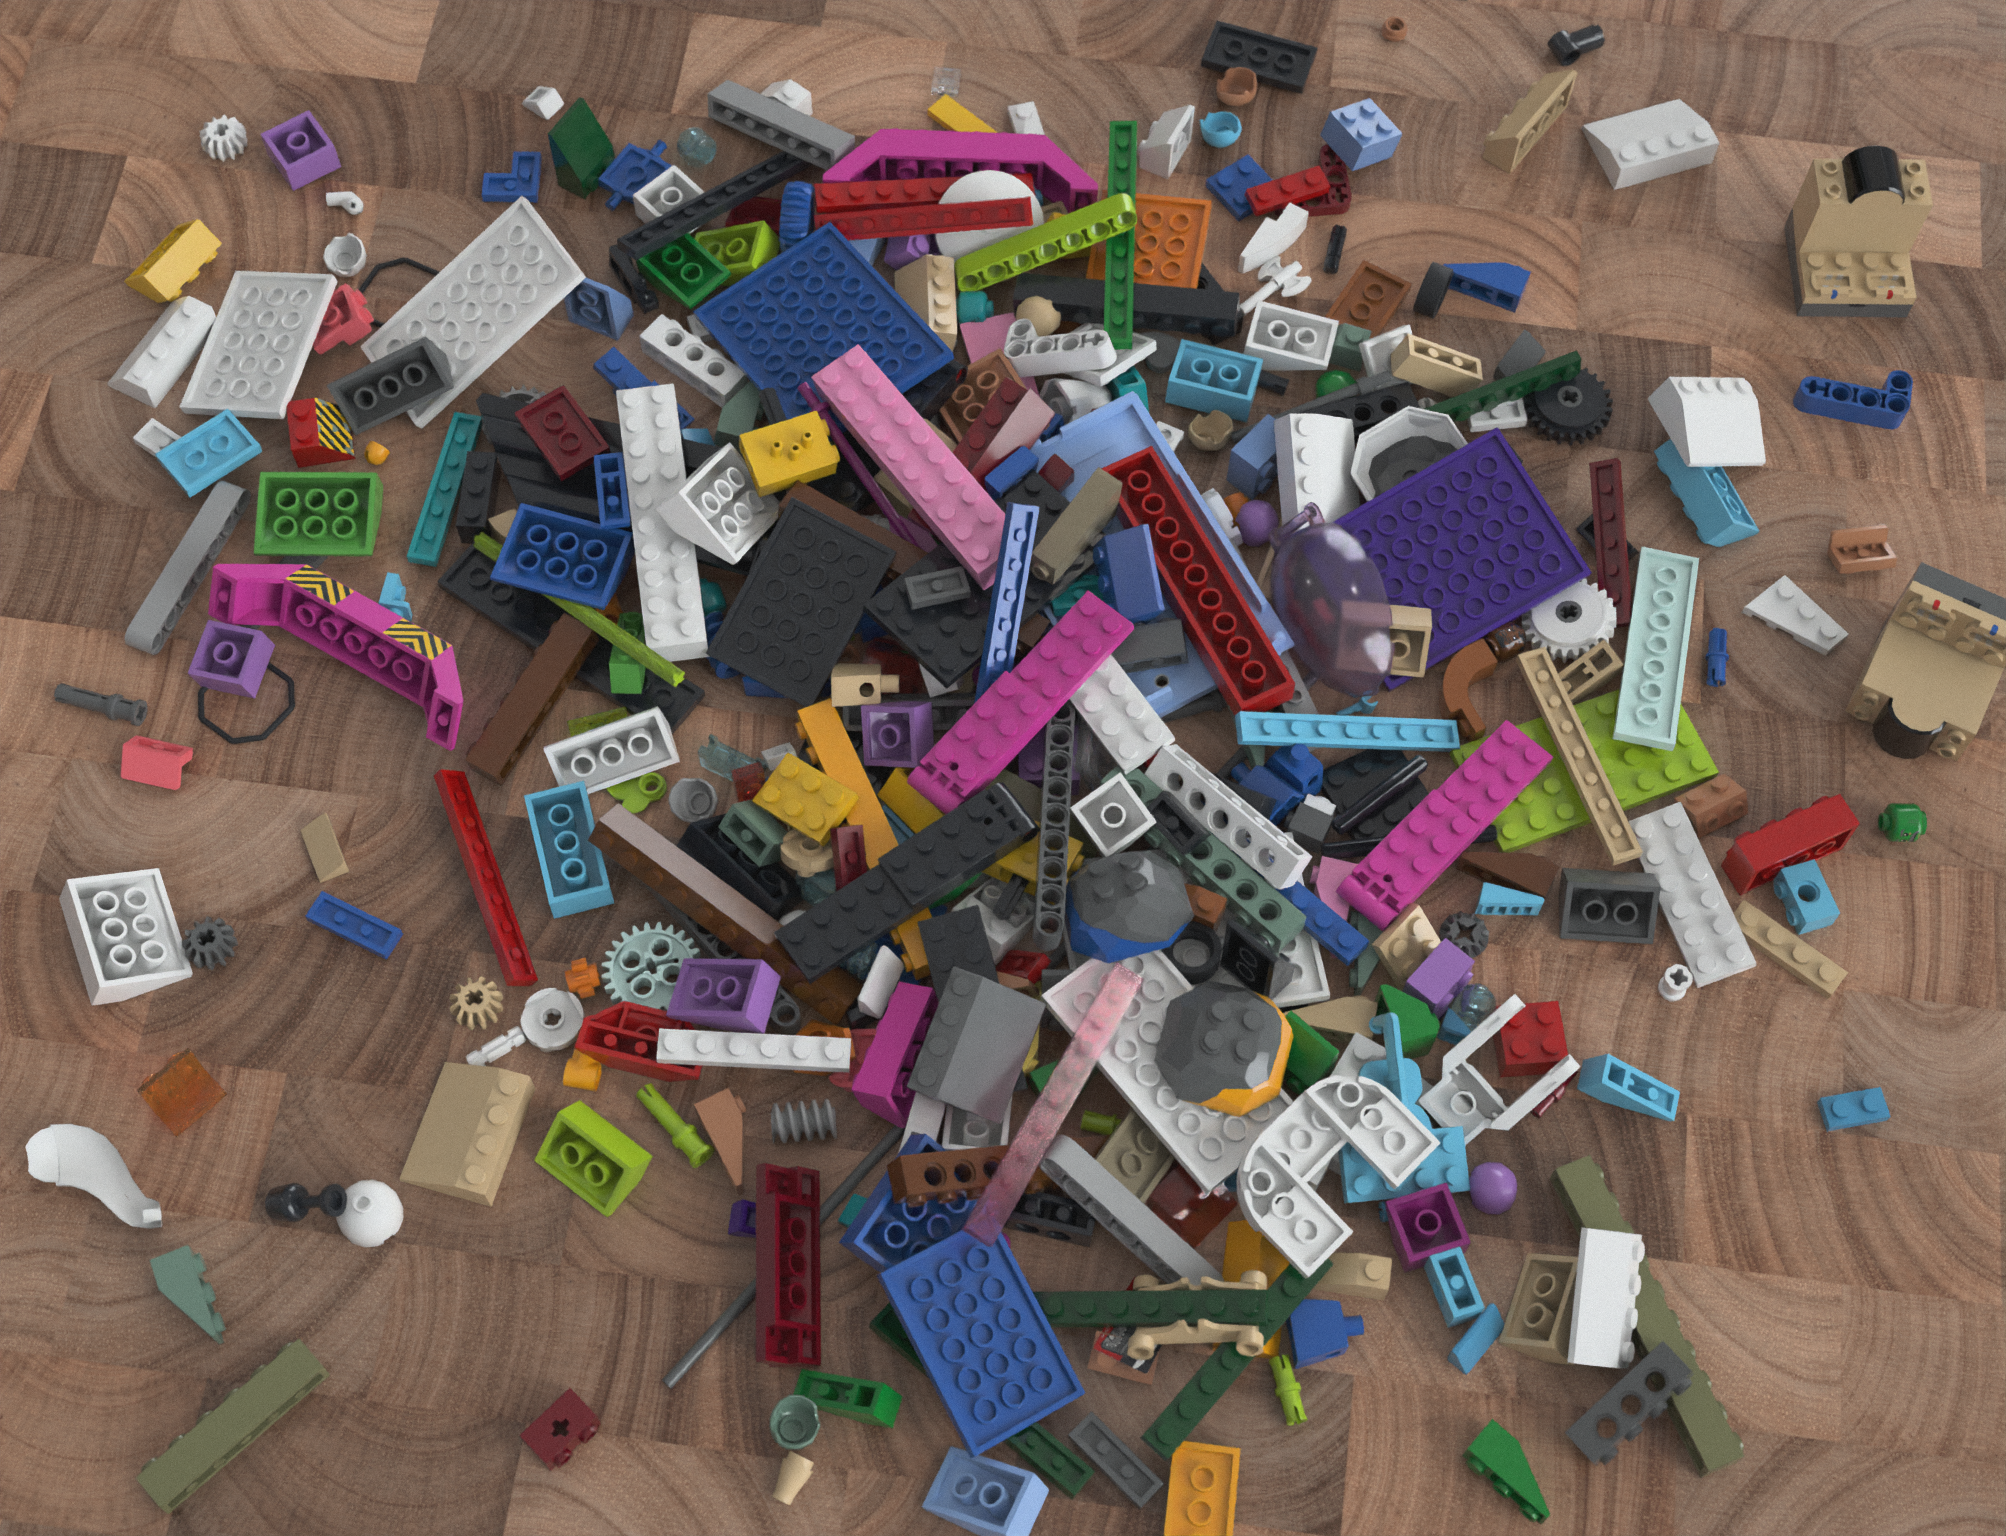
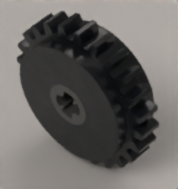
M1584 368L1580 371V374L1569 381L1562 380L1550 385L1543 391H1533L1522 397L1526 417L1531 419L1529 427H1536L1538 429L1537 435L1544 434L1547 436V441L1554 439L1557 440L1559 445L1562 441L1568 442L1569 446H1572L1574 441H1578L1581 445L1586 437L1592 441L1595 434H1602L1603 428L1607 427L1613 411L1611 408L1613 399L1609 398L1611 391L1610 389L1603 390L1605 381L1599 382L1596 379V373L1591 375L1588 373V368Z

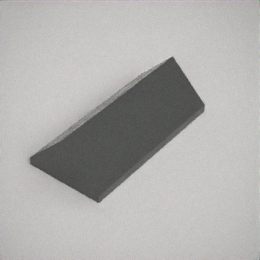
M423 337L326 385L355 435L454 388L447 355L427 337Z

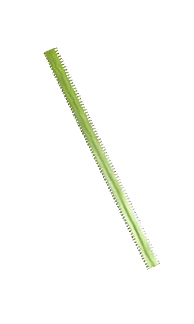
M481 532L479 536L476 535L473 546L497 562L503 546L484 532ZM542 594L672 686L677 687L685 679L683 678L684 671L651 650L641 641H638V639L615 625V623L592 607Z

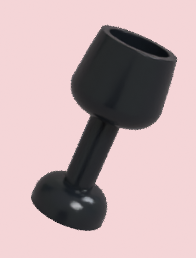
M290 1183L272 1188L265 1200V1208L269 1217L286 1222L301 1221L306 1217L310 1208H320L326 1216L338 1217L344 1213L347 1205L346 1192L339 1184L325 1186L319 1195H309V1192L303 1185Z

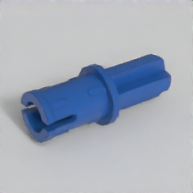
M1713 628L1709 632L1708 653L1705 655V660L1708 661L1706 683L1709 686L1718 687V681H1720V686L1726 684V662L1729 660V655L1726 653L1727 632L1725 629Z

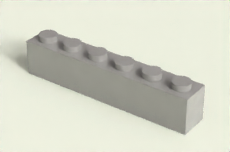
M726 80L707 93L708 117L825 170H829L855 149L854 135L730 80Z

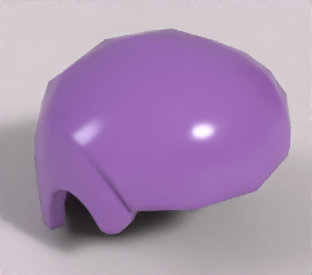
M1254 499L1242 505L1235 520L1240 526L1242 541L1249 546L1259 547L1271 540L1279 526V518L1274 508L1267 501Z
M1485 1162L1472 1170L1469 1183L1473 1206L1486 1214H1501L1509 1210L1517 1195V1181L1514 1173L1498 1162Z

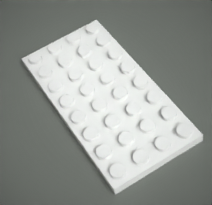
M521 196L360 347L372 363L423 337H427L447 355L454 388L406 411L414 424L422 429L581 283L586 276L530 202Z
M1161 950L1109 964L1094 958L1089 959L1041 995L1040 1001L1047 1004L1046 1008L1206 1194H1209L1238 1170L1241 1159L1251 1143L1293 1103V1100L1281 1088L1280 1094L1276 1099L1241 1117H1237L1177 1099L1154 1059L1170 1000L1193 989V986Z

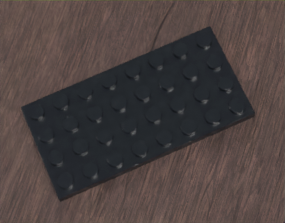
M1034 470L1004 492L1001 498L994 500L1005 514L1007 502L1040 507L1032 552L1070 504L1064 496ZM1103 531L1099 533L1053 585L1045 580L1038 579L1029 569L1019 629L1051 604L1052 600L1056 597L1058 598L1071 585L1097 566L1093 561L1094 545L1106 536ZM942 542L863 605V611L947 689L982 659L994 584L983 590L963 567L971 590L970 598L912 610L904 587V578L962 566Z

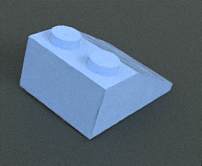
M951 1446L922 1507L979 1536H1028L1049 1489L1033 1472L981 1455L970 1458L967 1451Z

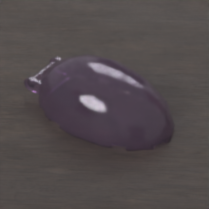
M1309 502L1301 513L1280 528H1274L1268 533V538L1275 553L1271 564L1269 588L1274 612L1293 640L1294 646L1292 650L1300 664L1323 684L1352 698L1377 695L1380 691L1378 688L1386 676H1390L1395 644L1390 642L1389 626H1393L1392 611L1381 575L1372 558L1366 556L1360 546L1361 542L1354 535H1349L1341 525L1325 523L1319 507L1315 503ZM1307 522H1309L1310 526H1307V527H1305V528H1303V529H1301V530L1295 532L1294 534H1292L1294 531H1296L1297 529H1299L1301 526H1303L1304 524H1306Z

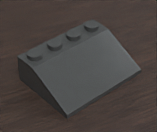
M953 966L907 1087L914 1092L1001 1125L1047 1004L987 978Z

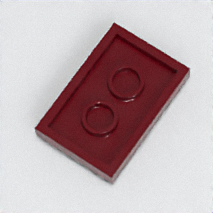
M564 385L514 413L518 423L561 481L594 463V455L611 453L609 445Z

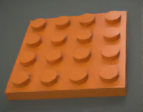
M1103 190L1101 200L1108 198V190ZM1136 193V214L1138 220L1135 225L1134 283L1197 289L1212 200ZM1106 239L1092 245L1085 279L1105 280Z

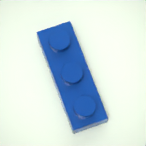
M321 891L305 916L307 921L386 960L403 936L401 929Z

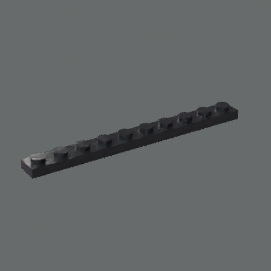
M781 151L618 238V249L634 260L643 258L814 164L788 152Z

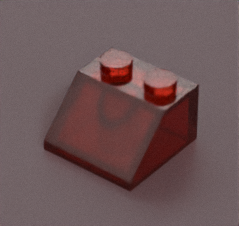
M1179 1164L1153 1190L1148 1197L1146 1206L1189 1246L1195 1249L1238 1204L1224 1182L1209 1194H1206L1183 1166Z

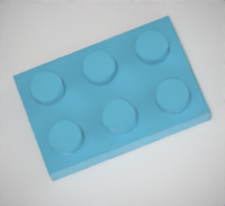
M226 409L160 450L155 456L157 461L190 498L263 451L260 444L229 409Z

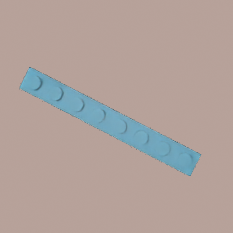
M1243 711L1235 715L1238 744L1294 746L1295 744H1304L1307 747L1450 752L1451 750L1460 749L1457 720Z

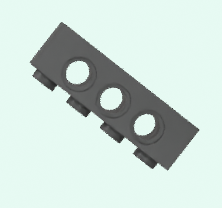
M1662 1341L1565 1433L1595 1466L1600 1462L1606 1465L1619 1453L1616 1447L1623 1440L1626 1439L1628 1442H1631L1643 1431L1644 1428L1641 1424L1649 1416L1655 1419L1668 1407L1665 1401L1674 1393L1680 1396L1692 1385L1693 1382L1690 1378L1694 1374L1669 1346ZM1652 1375H1661L1666 1380L1665 1387L1659 1392H1653L1647 1388V1381ZM1630 1397L1641 1401V1409L1634 1415L1624 1413L1622 1408L1624 1401ZM1605 1420L1615 1422L1617 1427L1616 1433L1610 1438H1603L1598 1433L1600 1423Z

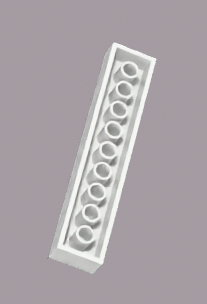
M674 384L616 390L646 646L669 662L709 657L706 654L708 642L695 543L675 533L656 510L687 479Z

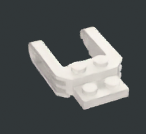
M1516 994L1511 996L1443 1056L1442 1079L1418 1100L1442 1128L1463 1126L1465 1145L1485 1128L1509 1130L1580 1067L1574 1058L1568 1054L1513 1103L1506 1106L1501 1096L1476 1068L1466 1062L1468 1056L1526 1006Z

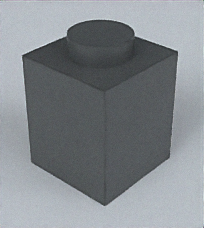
M1300 802L1296 812H1289L1283 827L1288 829L1287 832H1292L1295 843L1319 854L1320 847L1324 844L1331 829L1334 817Z

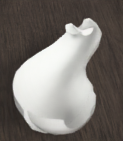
M53 1124L49 1128L40 1130L30 1138L26 1145L29 1161L28 1172L34 1178L43 1182H56V1186L75 1187L87 1191L99 1198L118 1218L132 1227L148 1229L162 1227V1213L159 1201L144 1196L133 1181L118 1150L105 1136L83 1126Z

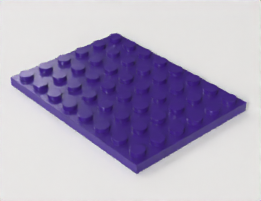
M1498 427L1297 543V547L1339 614L1341 612L1342 600L1431 609L1432 630L1425 671L1458 653L1465 646L1482 639L1494 629L1513 621L1587 578L1592 573ZM1377 673L1388 692L1415 678L1412 676Z

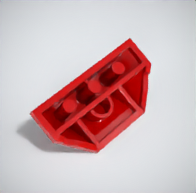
M627 1001L606 1008L595 1015L585 1017L575 1045L576 1050L609 1068L666 1082L698 1080L703 1065L657 1063L659 1029H695L690 1022L669 1018L666 1015L667 1011Z

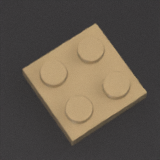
M1410 903L1371 945L1397 988L1403 990L1409 977L1441 941L1420 905Z

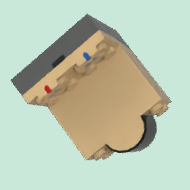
M1880 145L1857 148L1847 154L1844 159H1813L1784 226L1797 316L1907 317L1916 300L1909 251L1933 206L1925 160L1899 159L1895 150Z
M1921 562L1886 618L1845 711L1859 720L1872 723L1875 741L1884 751L1892 756L1902 759H1915L1924 755L1930 749L1937 752L1941 757L1957 761L1976 736L2002 672L2006 667V599Z

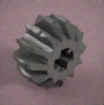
M206 916L203 924L194 920L195 929L185 930V935L188 939L182 941V947L186 950L185 956L188 961H194L197 968L201 969L206 965L209 970L213 971L215 964L218 962L220 965L226 966L225 957H235V952L232 949L238 945L236 937L233 936L235 931L232 926L226 925L223 919L218 918L213 922L211 917Z

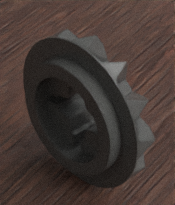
M1459 911L1457 914H1449L1440 927L1439 937L1441 942L1446 938L1469 957L1474 958L1480 955L1487 947L1489 931L1485 926L1484 920L1477 918L1474 912L1468 914ZM1459 928L1464 931L1473 929L1469 936L1471 940H1468L1466 937L1456 940L1460 933Z

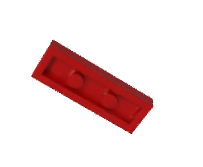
M1320 165L1248 188L1246 189L1245 197L1255 217L1285 208L1289 203L1297 204L1327 194L1331 186Z

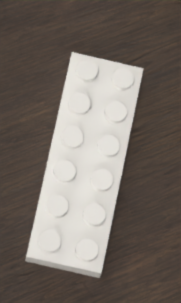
M1681 801L1628 821L1643 851L1638 860L1644 873H1654L1661 886L1659 906L1692 974L1696 987L1700 988L1755 967L1756 960Z

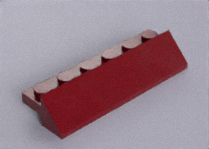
M1006 377L952 453L988 493L984 481L985 477L1020 447L1025 446L1031 450L1055 416V412L1031 388L1027 390ZM913 508L907 516L908 520L930 533L934 540L942 543L940 538Z
M762 1163L756 1165V1362L769 1364V1367L821 1366L820 1171L801 1166L786 1168Z

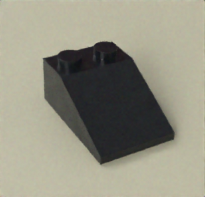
M1233 919L1227 922L1220 966L1245 988L1273 1000L1292 981L1295 967L1286 955L1278 954L1272 949L1262 935L1254 934L1250 929Z

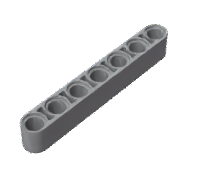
M220 480L215 485L130 623L125 634L126 645L151 655H156L160 652L246 511L251 497L248 489Z
M1057 1135L1038 1161L1042 1171L1165 1283L1171 1284L1180 1278L1188 1277L1192 1285H1201V1277L1207 1276L1224 1282L1223 1276L1081 1146L1065 1135Z

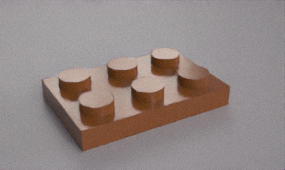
M1363 260L1325 315V318L1339 321L1338 325L1346 323L1370 330V339L1381 335L1410 292L1412 283Z

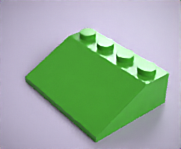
M260 472L254 555L372 556L382 513L383 484L378 474L373 472Z

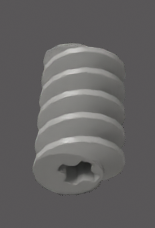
M828 1098L824 1099L822 1108H819L816 1100L811 1101L809 1109H806L803 1101H799L797 1110H793L791 1103L786 1102L783 1112L780 1111L777 1103H773L771 1110L773 1144L777 1134H779L782 1143L787 1142L789 1133L792 1134L795 1142L800 1141L802 1132L805 1133L808 1141L813 1140L815 1131L818 1132L821 1140L826 1138L828 1130L831 1131L834 1139L837 1138L835 1107L831 1106Z

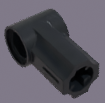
M1594 24L1570 34L1566 30H1562L1549 39L1548 47L1562 66H1569L1576 62L1582 54L1604 45L1603 30L1599 25L1595 26Z

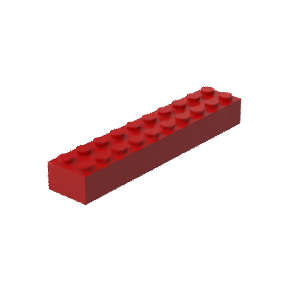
M1150 446L1101 468L1123 483L1116 516L1124 530L1142 524L1149 525L1161 592L1176 618L1181 619L1185 633L1234 716L1240 711L1266 712L1293 699L1296 683L1154 448Z

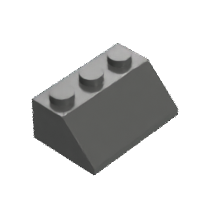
M1562 868L1558 895L1560 938L1653 944L1661 889L1654 873Z

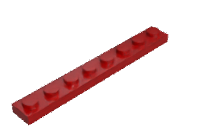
M1032 173L1010 174L1027 185L1035 195ZM964 176L814 184L816 213L939 204L944 193Z
M1031 196L822 213L814 215L816 230L831 222L849 241L1032 226L1033 216Z
M440 769L434 775V779L506 985L532 986L538 981L465 772Z

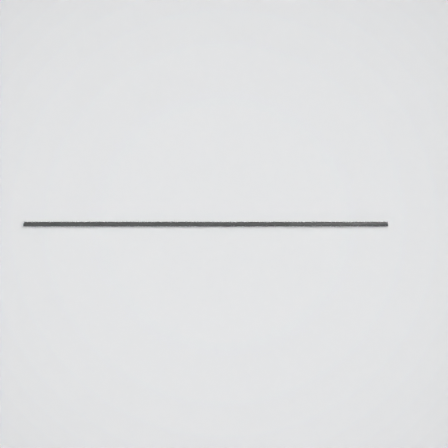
M1312 669L1302 679L1307 691L1321 677L1320 673L1315 669ZM1243 746L1237 750L1216 775L1228 779L1233 768L1245 761L1247 756ZM1201 793L1200 799L1205 803V796ZM1150 846L1147 850H1158L1160 848ZM1064 941L1048 957L1051 963L1046 970H1054L1067 956ZM894 1125L820 1206V1226L903 1136L904 1128ZM756 1277L662 1379V1382L670 1389L676 1385L756 1297Z

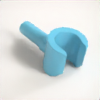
M1365 691L1357 703L1336 712V715L1347 716L1359 711L1364 714H1370L1374 711L1378 701L1368 703L1367 700L1372 697L1373 691Z

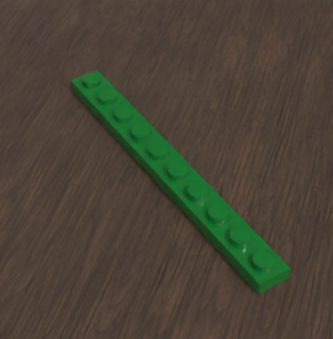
M1110 121L1108 198L1120 193L1127 194L1131 197L1136 211L1137 121ZM1135 226L1130 230L1106 239L1104 331L1108 333L1115 350L1132 349Z

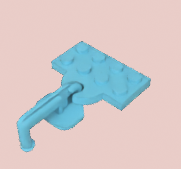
M1390 1012L1371 1018L1369 1021L1370 1030L1375 1034L1384 1033L1387 1060L1365 1063L1360 1068L1358 1076L1374 1080L1387 1088L1435 1136L1440 1144L1397 1188L1393 1189L1354 1147L1347 1142L1338 1151L1344 1203L1399 1198L1446 1182L1450 1192L1470 1191L1463 1126L1432 1129L1428 1115L1420 1106L1415 1104L1422 1094L1421 1073L1419 1066L1413 1060L1403 1058L1398 1016Z

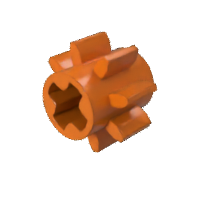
M586 958L571 961L572 969L565 971L570 993L578 992L581 999L594 996V987L601 986L596 963L588 965Z

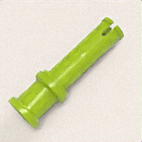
M652 1083L644 1085L647 1090L646 1093L641 1088L637 1092L636 1098L645 1105L672 1136V1145L676 1149H681L690 1159L689 1164L693 1168L703 1165L713 1155L715 1148L711 1144H706L697 1134L698 1129L694 1125L686 1124L654 1088Z

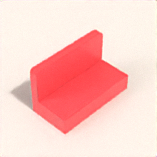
M136 735L123 744L121 778L177 790L181 785L182 766L192 760L193 748Z

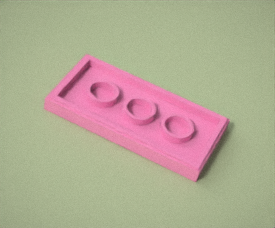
M1013 312L986 318L981 323L967 322L959 324L970 364L999 348L1004 353L1008 329L1016 321ZM1034 376L1020 377L1026 388H1031L1039 396Z

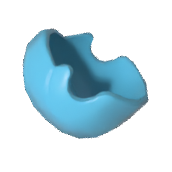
M1221 111L1214 114L1209 112L1204 121L1202 119L1199 121L1203 140L1210 146L1224 148L1234 143L1242 131L1239 118L1231 112Z

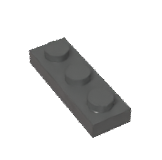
M1092 1411L1068 1434V1438L1139 1510L1163 1487L1164 1483Z

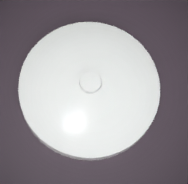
M985 170L960 178L944 193L939 204L1031 196L1033 225L936 233L934 237L940 254L945 257H954L955 263L957 259L1044 224L1043 213L1037 198L1022 181L1004 172Z

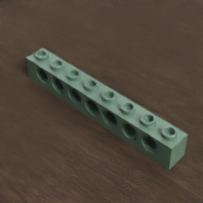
M1117 765L1100 780V786H1102L1121 772L1146 808L1163 791L1138 768L1125 775ZM1155 825L1144 833L1146 841L1151 846L1159 847L1166 853V857L1171 864L1184 869L1196 886L1204 887L1213 893L1227 898L1226 908L1234 914L1236 921L1247 928L1249 927L1255 933L1262 935L1267 940L1269 946L1277 953L1285 948L1304 929L1307 916L1210 831L1208 832L1211 835L1185 856L1172 845ZM1200 853L1203 854L1206 858L1198 860L1195 859L1192 855ZM1223 873L1229 878L1220 880L1215 877V874ZM1246 893L1251 899L1242 900L1237 895ZM1268 913L1275 919L1265 920L1260 915Z

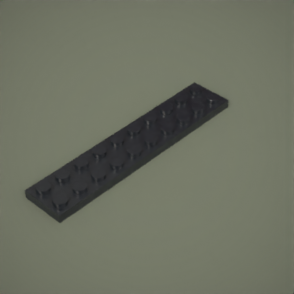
M475 541L437 581L441 589L533 650L545 642L549 636L550 627L564 613L576 619L541 593L491 580L490 576L496 562L473 546ZM596 633L599 642L575 678L631 715L658 706L668 721L673 735L705 697L704 690L686 678L677 687H674L645 667V678L641 694L611 693L609 661L613 644Z

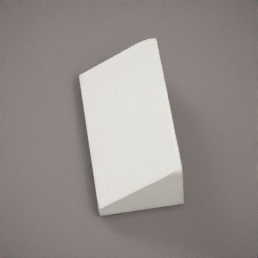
M884 945L880 948L858 997L860 1012L875 1018L883 1016L889 997L893 993L904 968L903 962Z

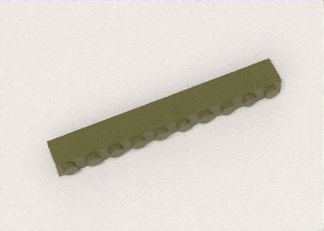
M1590 1155L1554 1170L1549 1179L1579 1238L1581 1236V1228L1634 1234L1629 1222L1624 1221L1619 1212V1202L1615 1194L1609 1192L1604 1183L1605 1177L1600 1165L1594 1163ZM1644 1253L1643 1260L1639 1262L1638 1275L1641 1277V1289L1635 1297L1634 1309H1637L1638 1320L1636 1327L1632 1329L1631 1341L1641 1361L1664 1341L1692 1370L1694 1374L1690 1378L1693 1382L1692 1385L1680 1396L1674 1393L1665 1403L1668 1405L1666 1410L1702 1478L1737 1463L1745 1456L1743 1453L1744 1446L1739 1435L1736 1432H1732L1727 1422L1728 1415L1726 1409L1720 1401H1716L1711 1391L1712 1384L1710 1378L1704 1370H1700L1695 1360V1349L1689 1340L1684 1339L1679 1329V1318L1674 1310H1669L1664 1300V1289L1658 1280L1653 1279L1648 1269L1650 1268L1649 1260ZM1656 1374L1650 1377L1657 1392L1665 1387L1666 1380L1663 1376Z

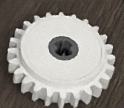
M1583 579L1581 582L1574 584L1522 615V629L1526 634V641H1531V648L1534 650L1539 647H1546L1547 652L1551 654L1552 661L1560 657L1563 663H1566L1568 658H1573L1576 661L1604 639L1609 644V638L1614 637V628H1616V607H1613V599L1607 598V591L1605 589L1598 592L1597 583L1591 586L1588 585L1587 579Z

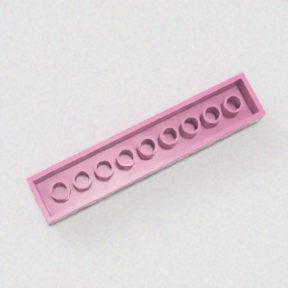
M859 344L814 374L811 378L820 398L824 402L827 401L829 403L831 411L983 590L993 585L1005 520V513Z

